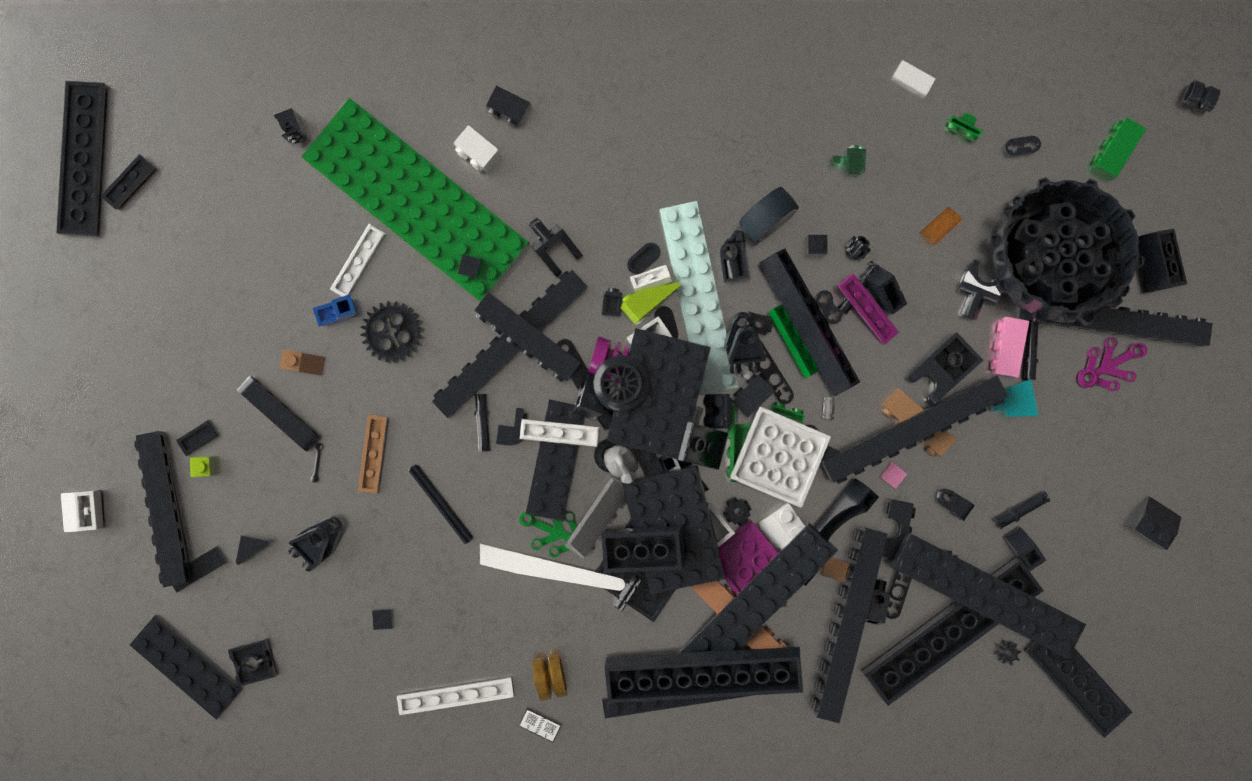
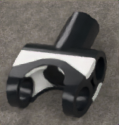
M976 259L970 263L958 288V292L968 295L960 315L972 320H977L984 302L994 306L1000 296L996 288L1000 281L998 275L991 282L981 280L978 275L979 261Z

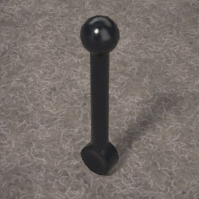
M322 443L315 445L317 452L314 473L311 477L313 483L318 481L317 472L320 452L323 449Z

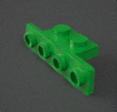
M732 405L731 428H728V439H730V447L727 450V456L730 459V466L727 468L728 478L731 476L752 425L738 424V407L736 405ZM730 478V482H737Z

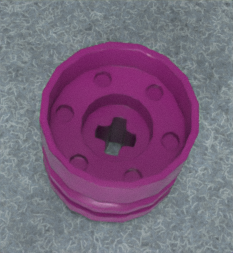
M598 336L588 372L595 374L598 367L605 360L613 356H628L630 345L625 344L623 352L619 351L620 342L616 344L614 349H610L611 340ZM618 367L620 376H622L624 367ZM616 368L610 371L611 373L617 374ZM608 373L607 379L611 380L612 376Z

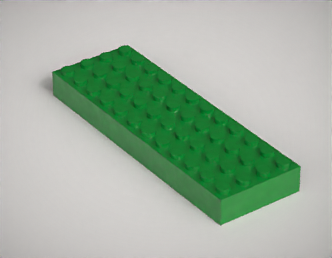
M350 97L301 156L307 163L480 302L488 292L491 294L530 246V243ZM462 254L482 260L477 279L458 274Z

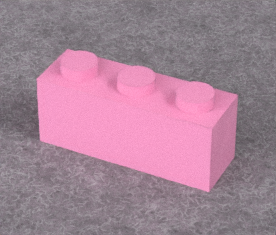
M1004 317L1002 321H999L997 331L1000 332L999 338L994 343L996 354L995 358H992L990 365L992 374L1019 378L1029 321L1011 317Z

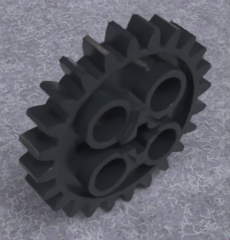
M387 301V306L379 303L380 309L373 306L374 313L367 312L370 318L363 319L367 324L360 327L365 330V333L360 334V336L366 337L362 344H369L366 351L373 350L371 354L373 357L379 354V361L383 357H385L386 363H389L390 358H392L394 363H397L398 357L401 361H404V355L411 357V350L417 352L414 346L421 345L417 339L423 338L422 335L418 334L423 328L417 325L422 321L415 320L418 314H410L412 308L410 307L405 310L406 304L404 303L400 307L398 301H395L393 306L390 301ZM399 314L402 317V322L399 325H395L393 317ZM385 316H388L391 328L396 329L394 336L399 344V348H396L393 336L388 335L390 328L385 320ZM382 321L384 329L377 332L375 325L377 322ZM403 332H407L409 335V340L405 343L400 341V335ZM385 339H389L391 342V346L387 350H384L382 347V342Z

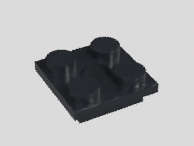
M706 394L703 401L705 406V427L713 429L730 428V425H732V398H730V394Z

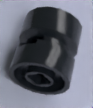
M1193 80L1186 90L1183 103L1194 107L1198 105L1199 109L1210 113L1219 99L1220 89L1213 86L1205 87V83Z

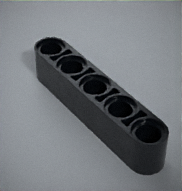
M251 375L237 389L244 398L306 452L320 438L311 427Z

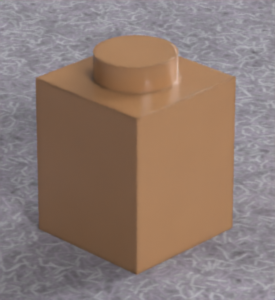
M831 557L819 569L820 575L844 582L849 563Z

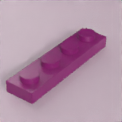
M851 273L837 285L882 344L885 345L899 333L855 274Z

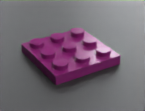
M751 519L719 546L726 575L725 580L736 594L778 554Z

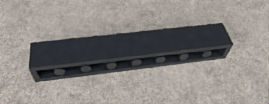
M786 248L759 262L763 273L769 279L772 289L778 295L781 305L787 311L790 321L796 327L801 340L805 343L810 356L814 359L820 374L823 375L834 397L860 383L858 376Z
M155 431L135 435L134 446L136 451L139 452L140 458L138 459V467L142 470L143 474L141 484L147 496L145 497V505L149 508L150 513L148 523L153 530L151 539L152 544L156 546L157 552L155 554V561L160 568V573L158 574L159 582L163 585V588L189 583L191 579L164 432Z

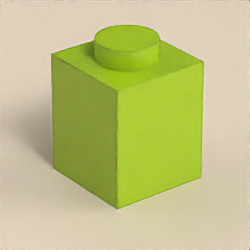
M215 456L190 458L191 477L215 476Z

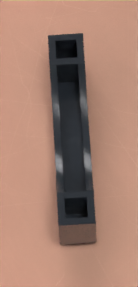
M855 478L815 528L829 540L833 533L849 519L868 512L879 496ZM817 572L804 584L805 586L808 585Z

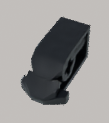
M735 230L730 239H727L720 249L725 283L751 279L744 232L740 230ZM729 248L735 251L732 257L726 255V252H729Z

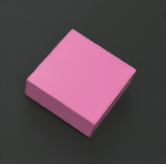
M891 462L880 478L896 489L907 473Z

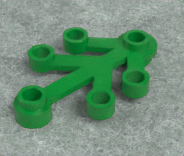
M568 511L565 515V521L569 523L573 534L577 528L575 514ZM523 512L519 517V522L522 526L529 527L532 525L552 534L541 539L532 540L531 548L533 550H539L542 546L560 539L568 541L571 534L564 531L561 521L552 520L555 526L553 527L535 519L533 515H528L530 522L525 523L523 517L528 515L526 512ZM571 513L573 520L568 521L566 515ZM534 541L540 542L539 548L533 547ZM564 545L558 548L551 547L548 550V554L551 558H557L559 554L570 549ZM551 549H556L558 554L552 556L550 554Z

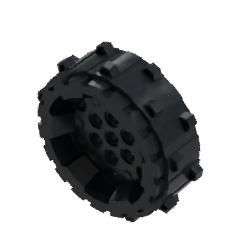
M1047 177L1039 179L1034 190H1030L1022 197L1015 196L1009 202L1010 206L1006 205L1000 213L1003 221L998 228V233L988 237L987 245L994 251L993 264L1000 280L996 285L999 293H1008L1013 299L1012 301L1023 310L1025 309L1032 313L1033 321L1042 324L1046 319L1054 322H1075L1077 320L1084 325L1093 323L1095 321V313L1102 311L1107 306L1115 309L1123 303L1122 297H1125L1131 289L1129 284L1135 275V269L1144 266L1145 258L1138 252L1139 238L1137 230L1132 223L1135 218L1132 209H1124L1111 194L1099 189L1097 181L1089 179L1085 183L1077 182L1076 180L1053 182ZM1061 211H1065L1068 217H1064ZM1028 228L1033 229L1035 235L1030 234ZM1061 229L1066 230L1068 232V236L1064 235ZM1095 230L1098 231L1101 237L1096 235ZM1045 238L1050 239L1052 245L1047 244ZM1079 239L1085 242V246L1079 243ZM1062 248H1066L1069 254L1063 253ZM1045 257L1051 258L1053 263H1048ZM1079 258H1083L1086 261V264H1082L1079 261ZM1029 265L1033 266L1036 272L1030 271ZM1062 267H1067L1070 273H1065ZM1096 268H1100L1103 274H1099ZM1063 285L1068 286L1070 292H1066L1063 289Z

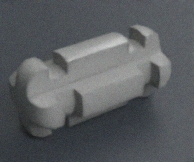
M824 397L823 413H825V416H823V419L833 420L832 414H834L835 403L833 401H835V398Z

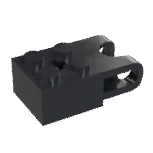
M956 332L917 367L907 379L914 383L922 377L931 378L935 383V389L928 397V401L933 405L974 370L983 359ZM951 355L959 357L957 360L959 362L958 365L950 362L952 360Z

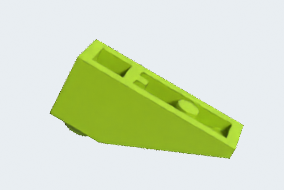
M676 282L638 290L634 294L629 293L623 298L624 303L621 309L636 325L673 295L681 284Z

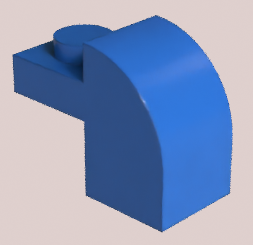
M350 295L333 299L330 303L312 308L318 327L340 322L356 314Z

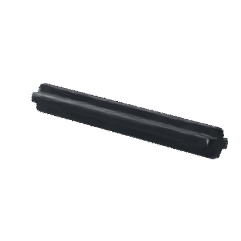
M415 464L410 467V474L464 544L469 543L473 539L472 535L418 465Z

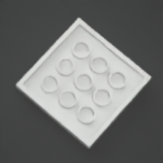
M759 407L730 478L802 508L831 436Z

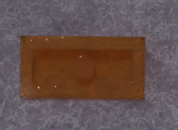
M948 206L920 233L934 246L963 219Z

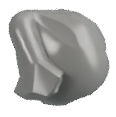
M616 445L611 447L604 455V462L608 471L614 478L621 479L623 483L631 484L635 480V472L638 469V460L635 454L627 446Z

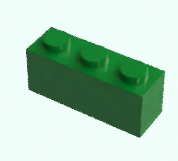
M1128 117L1117 121L1113 127L1115 132L1112 137L1108 136L1103 144L1104 150L1102 153L1099 152L1093 160L1095 164L1092 169L1110 180L1118 177L1146 131L1145 127Z

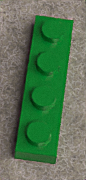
M779 305L768 311L804 377L808 378L819 371L818 366L810 356L809 350L801 340L796 327L790 321L785 308Z

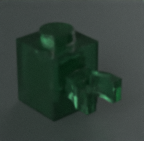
M851 145L850 148L844 151V156L833 155L831 157V165H844V174L863 175L866 165V149H861L859 145Z

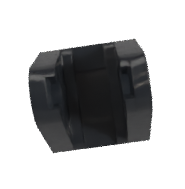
M538 217L528 224L538 236V240L530 246L555 277H558L562 271L546 252L547 246L550 243L560 239L576 260L583 256L559 225L556 224L548 230Z
M739 312L735 314L724 343L730 365L729 371L731 374H736V368L737 374H740L742 372L741 363H749L750 372L755 373V367L756 372L761 371L760 362L766 361V357L757 330L748 313ZM741 318H745L748 321L745 326L737 324Z
M330 516L308 526L289 542L292 546L288 550L289 555L295 551L291 557L298 558L301 556L305 560L302 563V568H305L308 564L309 566L305 571H312L334 553L343 529L342 522L337 517ZM328 523L336 525L335 531L329 528Z

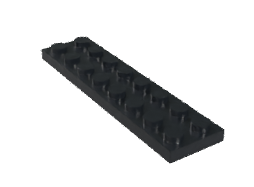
M65 81L57 234L97 236L105 83Z

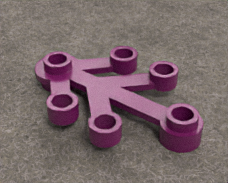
M1114 337L1107 338L1104 342L1106 350L1102 364L1097 369H1095L1097 358L1101 355V350L1099 347H1091L1088 350L1089 360L1087 367L1078 375L1079 384L1085 388L1099 385L1106 387L1111 392L1119 390L1120 383L1117 380L1108 381L1099 378V376L1105 373L1123 378L1126 382H1134L1137 378L1134 371H1124L1115 367L1133 357H1144L1147 354L1145 344L1134 343L1128 352L1111 361L1118 341ZM1109 340L1114 342L1112 347L1108 344ZM1136 347L1140 349L1139 354L1134 352ZM1093 349L1097 350L1096 356L1092 355ZM1128 373L1133 375L1131 380L1127 378ZM1086 375L1090 376L1089 382H1086L1084 379ZM1112 382L1116 384L1115 389H1112L1110 386Z

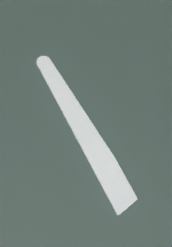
M480 544L481 565L517 574L618 591L625 587V582L621 578Z

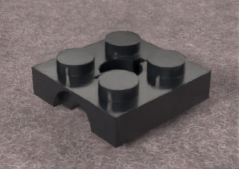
M267 639L228 649L230 660L235 667L237 687L277 676ZM249 657L255 658L256 661L262 659L261 662L257 663L255 669L249 668L248 665L244 666Z

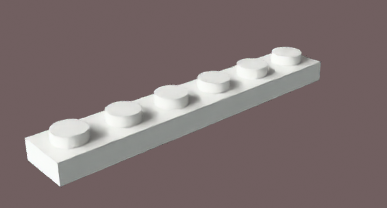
M508 677L397 695L399 715L512 698L514 697L512 678Z

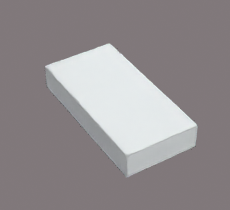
M904 60L901 61L892 77L923 96L927 95L935 81L934 77Z

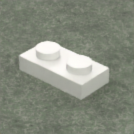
M666 265L630 277L635 293L638 290L662 286L672 282Z

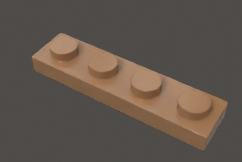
M368 415L358 491L378 493L388 417Z

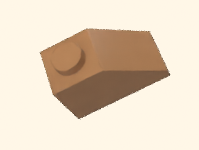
M283 349L280 369L322 376L325 357Z

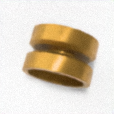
M560 655L549 656L548 669L543 658L533 659V678L540 701L551 699V686H553L557 697L567 696L566 679Z

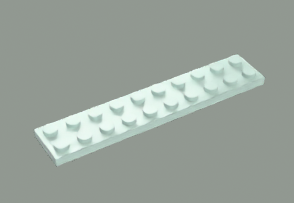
M697 201L660 209V215L675 283L679 282L681 284L677 292L688 341L711 347L700 388V396L738 388L736 375L731 374L729 371L730 365L724 347L727 334Z

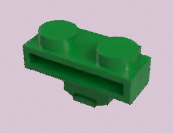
M963 113L960 119L952 115L947 122L950 131L955 133L959 131L965 135L966 139L973 142L978 140L983 132L982 129L974 126L977 119L969 113Z
M778 402L771 405L770 411L803 424L805 418L803 410L793 408L791 411L785 409L786 405Z

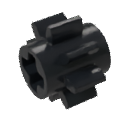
M853 236L846 244L849 247L847 252L854 259H859L860 257L864 259L871 251L869 248L870 242L863 236H858L857 238Z
M1005 641V645H998L1000 650L999 653H996V656L1002 657L1001 663L1004 664L1008 661L1009 665L1012 666L1013 661H1020L1018 654L1022 651L1015 649L1017 647L1016 643H1012L1010 646L1009 642ZM1009 650L1012 654L1008 656L1005 652Z

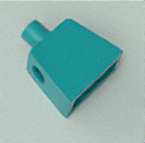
M1025 380L1004 388L1008 397L1003 399L1004 403L995 407L990 405L992 411L1002 410L1003 417L1039 416L1032 380Z

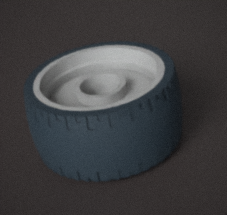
M780 186L748 210L740 219L739 224L755 243H759L789 220L799 209V206L793 197Z

